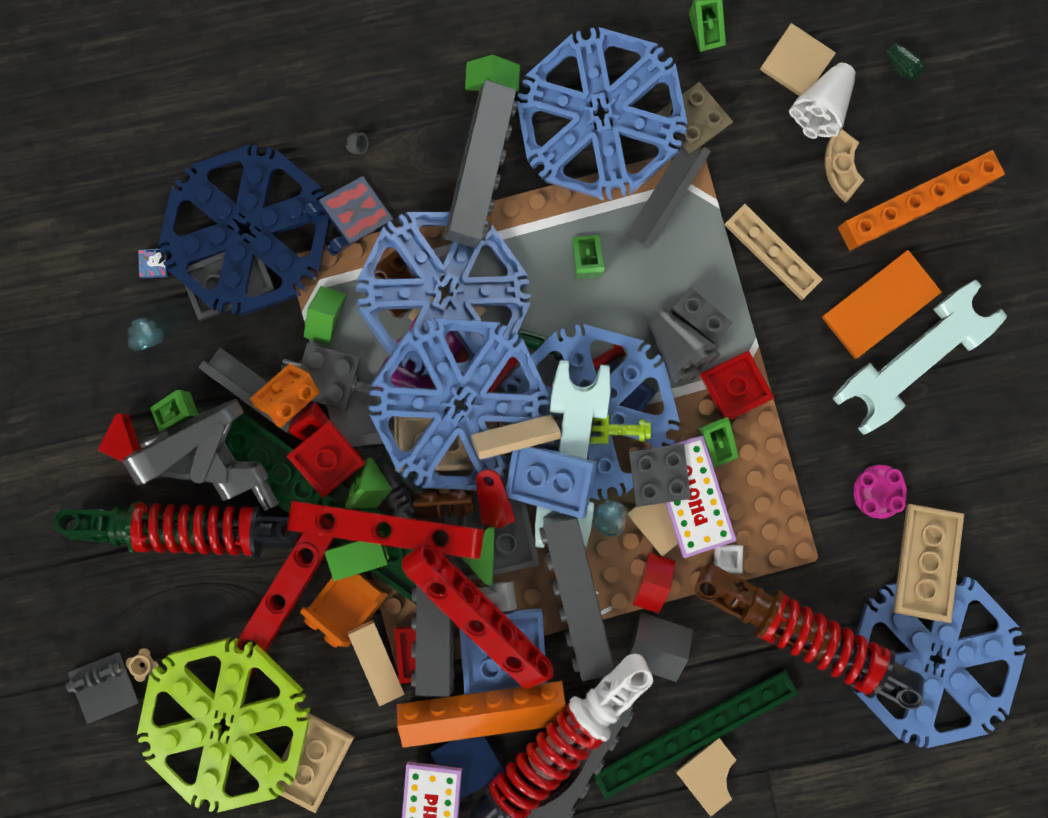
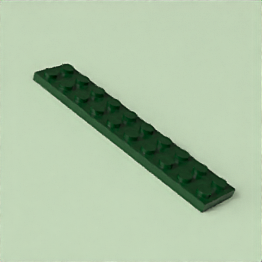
M245 412L233 420L225 441L235 461L259 462L263 465L269 476L266 481L275 497L279 500L277 504L289 514L291 501L348 509L345 507L350 490L349 486L342 482L322 498L287 458V455L295 449L293 446ZM378 507L351 509L388 515ZM330 513L327 514L325 518L335 523L334 516ZM383 522L379 528V532L383 531L385 538L389 537L392 531L388 522ZM336 538L332 545L337 546L353 540ZM387 546L390 557L388 559L389 564L369 571L413 602L412 588L416 584L404 572L402 559L407 554L413 552L414 549Z

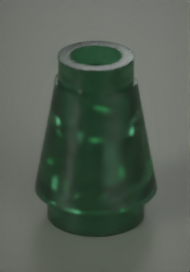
M898 42L894 43L885 53L903 79L907 78L910 82L915 80L926 68V64L923 62L924 58L900 45Z

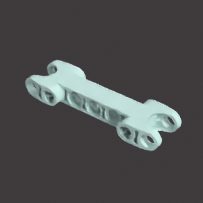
M976 279L954 291L936 305L933 310L941 320L880 371H877L869 363L851 376L834 394L833 400L838 405L853 396L861 397L866 402L868 408L867 416L858 427L863 435L875 430L898 414L906 406L898 395L959 343H962L970 351L991 336L1004 322L1007 315L1002 309L988 317H982L975 313L972 308V300L981 287V284Z
M560 360L553 382L550 412L563 413L558 452L587 459L592 417L603 419L607 417L610 398L609 366L600 365L595 381L587 387H578L569 378V361ZM589 502L586 517L583 519L578 518L585 549L591 532L594 502ZM537 506L535 516L536 547L544 548L545 544H542L539 528L543 527V517L560 514V512Z

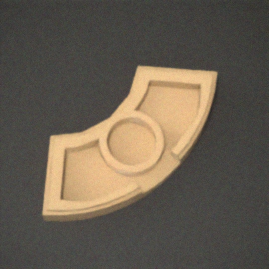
M841 129L837 136L830 137L825 152V169L833 190L846 203L864 179L857 172L854 163L855 150L859 142Z

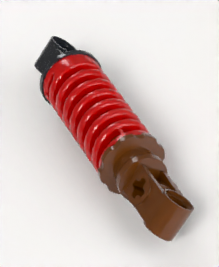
M707 564L702 567L695 585L696 595L702 600L721 608L724 612L740 618L741 622L754 625L756 627L755 637L758 639L761 638L774 644L777 637L778 648L783 649L787 644L792 645L790 648L791 655L797 656L801 651L805 652L804 662L811 663L815 658L818 659L817 668L819 670H825L830 662H833L830 675L834 678L839 677L843 670L846 669L844 683L847 685L853 684L859 676L860 679L856 681L853 688L864 693L868 698H873L880 693L907 709H917L922 705L925 686L924 677L920 673L895 662L894 650L879 646L876 642L867 643L864 636H854L851 629H840L838 622L833 620L827 622L823 614L817 613L813 615L810 607L803 606L800 608L797 600L790 599L781 590H777L771 596L764 593V589L761 587H755L717 565Z

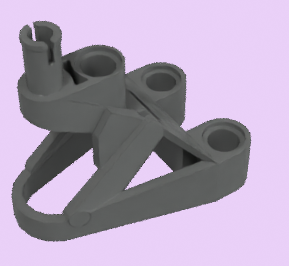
M237 399L221 404L147 438L140 443L141 449L122 459L136 485L145 483L157 476L192 480L195 483L205 481L213 483L222 500L230 499L252 489L263 511L268 510V507L273 508L279 503V500L275 497L266 481L269 476L263 465L259 462L235 461L225 443L233 420L244 412ZM197 447L195 457L188 454L191 450Z

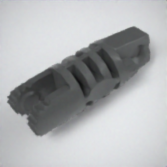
M387 462L383 465L382 474L392 488V491L386 496L385 500L389 504L390 509L394 510L393 514L398 517L422 520L421 516H418L417 506H413L415 500L412 501V495L407 487L403 485L404 482L399 473L395 472V467L391 462Z

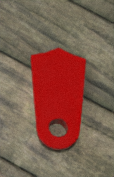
M491 469L480 471L476 477L481 523L499 529L513 523L515 516L500 475ZM485 477H491L494 482H488Z

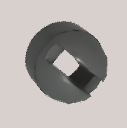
M355 132L348 135L346 138V149L352 154H365L369 147L366 134Z

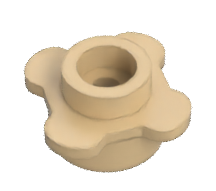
M146 648L141 649L135 657H130L126 660V667L129 668L135 680L139 682L144 681L146 676L159 666V663L150 656V650ZM141 662H143V663L145 664L144 667H141V666H140V663H141Z

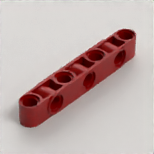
M291 501L287 530L414 550L425 544H431L442 554L481 559L485 532L483 529L296 501ZM329 513L335 518V525L332 529H328L324 524V519ZM383 522H388L391 526L392 531L387 538L383 537L379 532L380 525ZM439 530L445 531L448 535V542L445 546H439L435 541V535Z
M327 518L324 519L325 526L328 529H332L335 523ZM309 533L302 534L240 635L237 645L240 650L244 651L248 640H251L266 653L324 559L325 551L335 541V537ZM304 548H308L313 552V560H309L304 556ZM276 594L281 595L285 599V605H280L276 601ZM256 668L251 669L250 677L252 676Z
M425 544L403 557L402 568L406 575L523 688L530 689L553 677V667L548 658L433 545Z

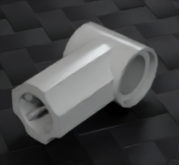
M512 580L494 582L489 586L477 587L502 612L517 609L514 582Z

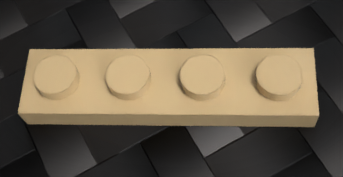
M746 204L724 224L801 300L823 280Z

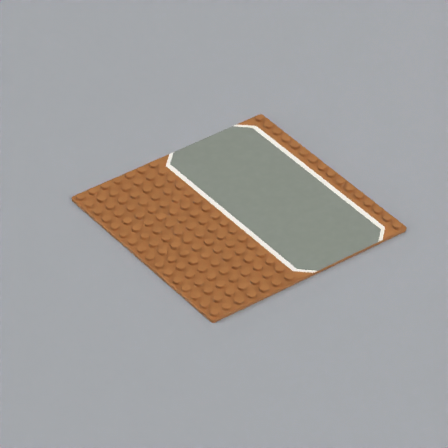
M656 157L626 165V170L630 174H637ZM674 157L632 194H630V186L626 184L627 196L623 197L620 188L612 190V200L608 199L606 189H603L604 200L560 186L550 185L495 200L493 211L490 216L487 215L486 221H488L489 227L491 225L494 226L528 275L526 280L530 282L527 287H520V291L523 294H531V298L525 302H531L520 326L521 329L548 337L556 331L559 338L561 337V329L564 328L565 334L568 337H574L576 335L575 325L580 326L581 336L585 335V328L583 326L585 324L643 340L644 342L640 344L637 350L640 351L644 345L649 344L651 347L646 351L645 355L651 360L656 355H660V352L649 327V316L661 307H665L668 311L671 310L691 287L732 322L730 327L715 343L720 357L711 364L706 363L700 370L704 372L749 350L770 388L706 160L649 249L626 234ZM599 173L576 178V180L593 184L599 179ZM446 226L421 227L419 229L420 233L443 264L453 242L443 239ZM380 232L364 237L336 256H332L328 251V246H325L320 275L315 270L310 269L315 275L316 280L313 281L309 277L302 279V284L307 288L306 292L301 291L295 286L296 291L301 293V296H298L305 323L307 308L320 286L347 294L331 345L329 346L311 339L309 341L311 344L360 357L358 380L368 383L373 382L384 360L389 355L358 312L357 300L366 299L367 296L362 291L355 292V287L360 284L356 283ZM599 235L604 262L603 276L575 279L572 237ZM483 246L468 277L506 276L507 272L490 247ZM385 249L379 262L395 251V249ZM311 250L296 255H298L299 257H307L310 254ZM483 306L487 311L481 317V320L500 323L496 327L494 334H496V330L500 325L503 324L507 327L511 318V311L508 307ZM408 309V312L401 319L394 317L389 310L379 312V321L393 341L396 342L400 337L404 336L407 330L410 331L413 321L408 316L413 309ZM594 340L590 344L592 360L613 348V344ZM527 347L531 356L536 350ZM624 347L623 349L626 353V356H624L623 358L619 356L616 359H614L619 364H621L627 358V350ZM548 354L536 366L543 384L548 386L553 384L560 360H555L551 354ZM662 357L657 363L653 364L654 368L662 363ZM519 362L502 382L512 377L511 375L521 366ZM668 374L680 423L675 420L668 421V424H675L679 427L678 431L669 429L666 432L668 439L678 443L699 436L696 429L722 419L700 376L692 381L685 379L676 384ZM652 377L646 378L643 382L653 389L656 394L642 412L659 415L663 412L664 405L658 382ZM500 385L494 391L505 393ZM373 386V388H372V389H378V390H380V391L382 390V389H380V388H378V387H376V386ZM355 390L350 397L347 410L327 406L330 420L345 437L378 432L369 413L379 414L381 411L373 412L368 409V405H377L380 402L379 396ZM462 398L460 401L454 400L455 412L459 409H466L467 406L464 404L465 398ZM773 399L730 420L739 458L714 468L736 538L735 542L726 545L743 546L742 573L730 574L744 580L811 563L818 559ZM394 416L388 421L390 431L395 430ZM553 416L556 424L559 425L562 422V418ZM504 422V426L509 425V422ZM612 435L620 469L624 473H631L629 452L635 451L636 448L651 449L652 447L645 441H639L627 436ZM664 441L661 444L662 446H669V444H666ZM384 446L375 447V449L380 452ZM370 448L363 449L359 453L365 461L368 457L374 459L377 456V453ZM386 450L383 455L387 457L390 461H392L388 451ZM380 457L377 462H385L386 460ZM473 470L436 471V473L443 476H468ZM502 470L505 473L506 478L508 479L507 470ZM416 471L409 472L406 478L399 472L404 482L403 485L407 487L412 495V501L416 499L417 495L422 494L423 490L436 489L421 488V484L415 485L413 481L417 477ZM356 472L346 479L349 487ZM507 481L503 482L504 487H506ZM623 483L619 484L622 488V496H618L615 487H609L607 489L608 499L605 500L602 497L601 489H598L600 500L593 498L589 500V502H594V510L586 553L595 590L599 593L597 598L600 610L602 611L611 605L615 608L603 614V619L643 609L632 605L648 553L660 555L626 514L636 506L634 488L626 494ZM439 489V493H450V489ZM467 490L473 491V494H477V490ZM384 499L378 508L388 515L395 516L393 514L394 510L390 509L389 504ZM526 503L536 546L535 516L537 506ZM437 505L438 517L423 518L421 516L424 521L445 522L444 517H440L439 505ZM548 543L545 544L544 548L536 547L540 565L493 575V583L510 580L514 582L517 609L514 610L542 608L544 636L569 629L567 621L562 622L559 605H563L561 595L556 596L552 580L556 579L555 571L549 570L546 560V554L550 553ZM677 544L663 556L675 560L671 590L665 602L696 594L695 585L702 567L707 564H714V549L683 558ZM371 573L373 581L389 594L381 604L380 609L398 672L394 628L412 625V615L416 613V604ZM481 579L471 580L476 587L489 586ZM454 623V660L462 658L460 629Z

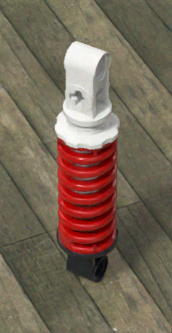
M639 654L626 656L610 674L602 679L595 689H591L587 693V697L584 700L573 697L564 708L568 714L565 712L557 714L558 724L555 722L548 723L546 727L547 733H538L536 737L537 743H528L526 746L527 753H518L516 756L517 763L510 762L507 764V773H498L486 783L485 791L487 796L471 810L469 817L527 818L531 814L530 810L536 809L540 805L541 800L549 797L551 790L559 787L561 780L567 779L570 776L571 770L577 769L580 766L581 760L587 759L590 756L592 749L598 748L602 743L610 739L611 731L608 726L619 720L620 715L651 686L653 677L645 659Z

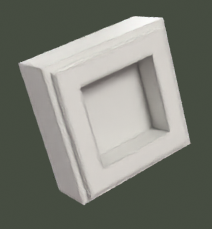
M723 545L714 548V565L719 566L728 573H742L743 546Z

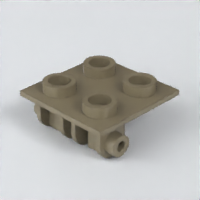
M700 82L682 94L688 127L682 126L687 128L686 135L682 133L674 135L677 140L682 142L683 148L689 155L733 123ZM672 102L656 114L667 118L670 117L673 113Z

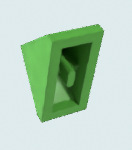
M694 0L689 16L699 51L702 52L725 46L722 0Z
M495 55L469 61L466 66L465 90L479 91L484 81L488 80L515 89L516 93H519L520 65Z
M599 235L572 237L575 279L602 277L604 274V262Z
M320 286L307 308L304 338L331 345L347 294Z
M183 390L172 392L150 407L159 432L199 415L191 393Z
M728 417L696 429L698 435H703L713 468L739 458Z
M368 457L366 463L353 476L345 507L348 509L378 507L392 491L391 486L372 458Z
M489 527L484 532L481 559L461 557L486 585L493 584L495 527Z

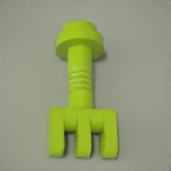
M607 415L606 419L592 417V422L601 423V426H591L590 433H600V437H590V444L609 445V435L639 436V441L651 439V422H646V419H640L639 425L610 424L609 415Z

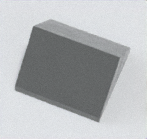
M641 612L627 656L630 654L641 655L645 659L651 674L677 682L689 659L693 629Z

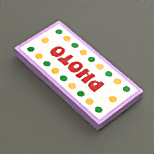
M703 435L672 444H684L691 499L665 503L683 558L736 541Z
M408 762L406 764L402 818H458L463 768Z

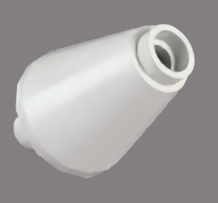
M838 63L802 93L789 110L790 115L803 128V133L807 137L812 139L818 136L832 137L837 136L841 131L855 82V70L850 65Z

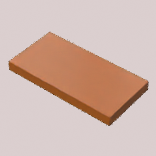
M907 250L824 314L822 318L853 358L857 359L942 292L909 250Z

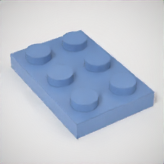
M538 446L515 450L512 452L505 491L508 498L583 519L587 515L597 462Z

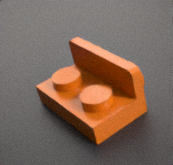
M289 363L250 398V401L254 407L270 415L275 425L281 428L319 394V390L308 372Z

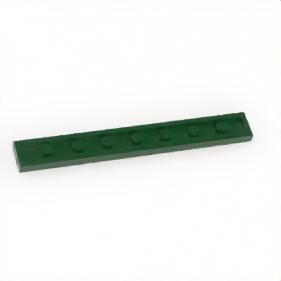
M783 668L602 767L597 775L593 773V777L604 798L607 799L798 695V692L787 671Z

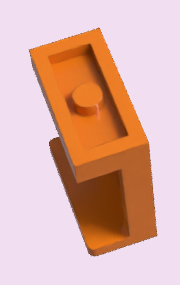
M363 572L336 581L332 577L308 608L303 607L300 613L306 617L304 622L314 630L319 629L325 634L324 639L335 648L338 646L349 647L352 642L347 631L367 623L389 594Z

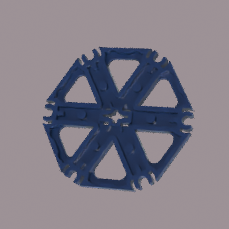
M246 145L191 164L190 166L197 171V174L186 168L184 171L190 177L189 181L182 183L178 179L175 180V183L182 191L175 189L173 185L171 186L158 245L161 247L159 249L161 254L172 253V258L163 263L167 268H170L166 270L214 311L217 305V311L220 313H224V307L227 304H232L231 313L235 316L238 314L244 316L301 296V293L296 291L294 286L306 292L307 288L302 284V279L309 277L313 281L316 280L315 275L310 269L315 270L320 275L331 220L323 211L317 217L308 221L304 217L303 211L308 203L320 200L326 195L322 192V187L276 149L274 155L270 147H267L264 156H258L259 148L257 145H253L252 148L250 145ZM234 162L243 164L244 170L236 203L208 180V174L211 170ZM282 169L302 186L300 195L266 207L274 170ZM184 201H191L217 223L184 236H178L174 232L179 206ZM236 221L246 227L250 225L249 229L255 236V239L246 233L240 235L242 231L238 224H236ZM309 223H314L316 227L312 249L307 257H299L274 236ZM225 252L219 283L215 289L208 290L188 274V265ZM256 256L282 279V285L274 291L256 297H249L247 295L249 278Z

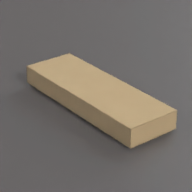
M552 414L471 435V441L479 460L561 439L560 429Z
M373 620L347 631L378 705H384L405 695Z

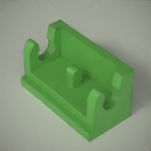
M354 540L330 547L325 551L334 581L388 565V559H390L386 545Z

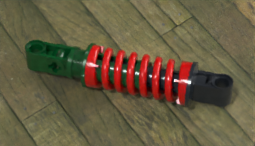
M136 501L131 504L129 510L123 507H114L112 511L102 509H64L56 514L53 522L55 529L70 540L110 541L113 546L127 544L130 553L150 552L154 549L158 553H164L169 550L171 553L178 554L184 550L187 554H193L198 550L201 554L205 555L212 551L217 555H223L228 551L230 555L237 556L243 551L246 556L259 558L263 547L294 548L303 532H297L294 537L286 538L285 533L289 517H267L261 505L242 506L239 511V518H235L234 507L228 505L224 510L223 518H221V510L217 505H213L209 513H206V508L202 504L197 505L194 512H192L190 505L183 504L180 511L177 512L176 505L173 503H169L165 511H163L159 503H154L149 511L145 503ZM71 520H75V525L71 529L66 530L67 524Z

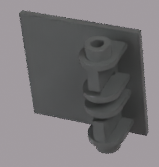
M684 444L651 449L636 448L635 451L629 452L636 507L691 499Z
M120 652L68 672L70 680L66 682V688L69 693H76L87 724L139 703Z

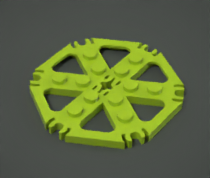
M231 637L172 652L162 660L163 664L167 667V671L157 666L149 675L137 735L145 733L138 739L139 743L146 741L151 745V748L146 749L142 753L143 756L148 757L145 761L190 805L195 802V807L199 808L203 804L204 799L210 802V812L219 803L217 813L275 799L281 795L285 788L281 785L280 780L285 781L290 786L298 776L311 716L302 718L311 711L310 708L301 709L297 702H301L306 698V694L301 693L303 689L257 644L253 647V643L248 642L245 645L244 651H242L237 646L238 638L233 639L229 644ZM209 656H216L220 659L221 669L215 694L186 667L188 662ZM251 669H261L279 687L280 695L244 704ZM164 691L170 694L193 718L162 726L155 725L153 715L158 693ZM225 717L226 725L229 727L222 734V725L218 723ZM281 726L290 727L293 731V739L288 759L282 761L255 733ZM204 746L196 782L194 784H187L167 765L166 758L170 754ZM232 756L258 780V790L236 796H229L225 793Z

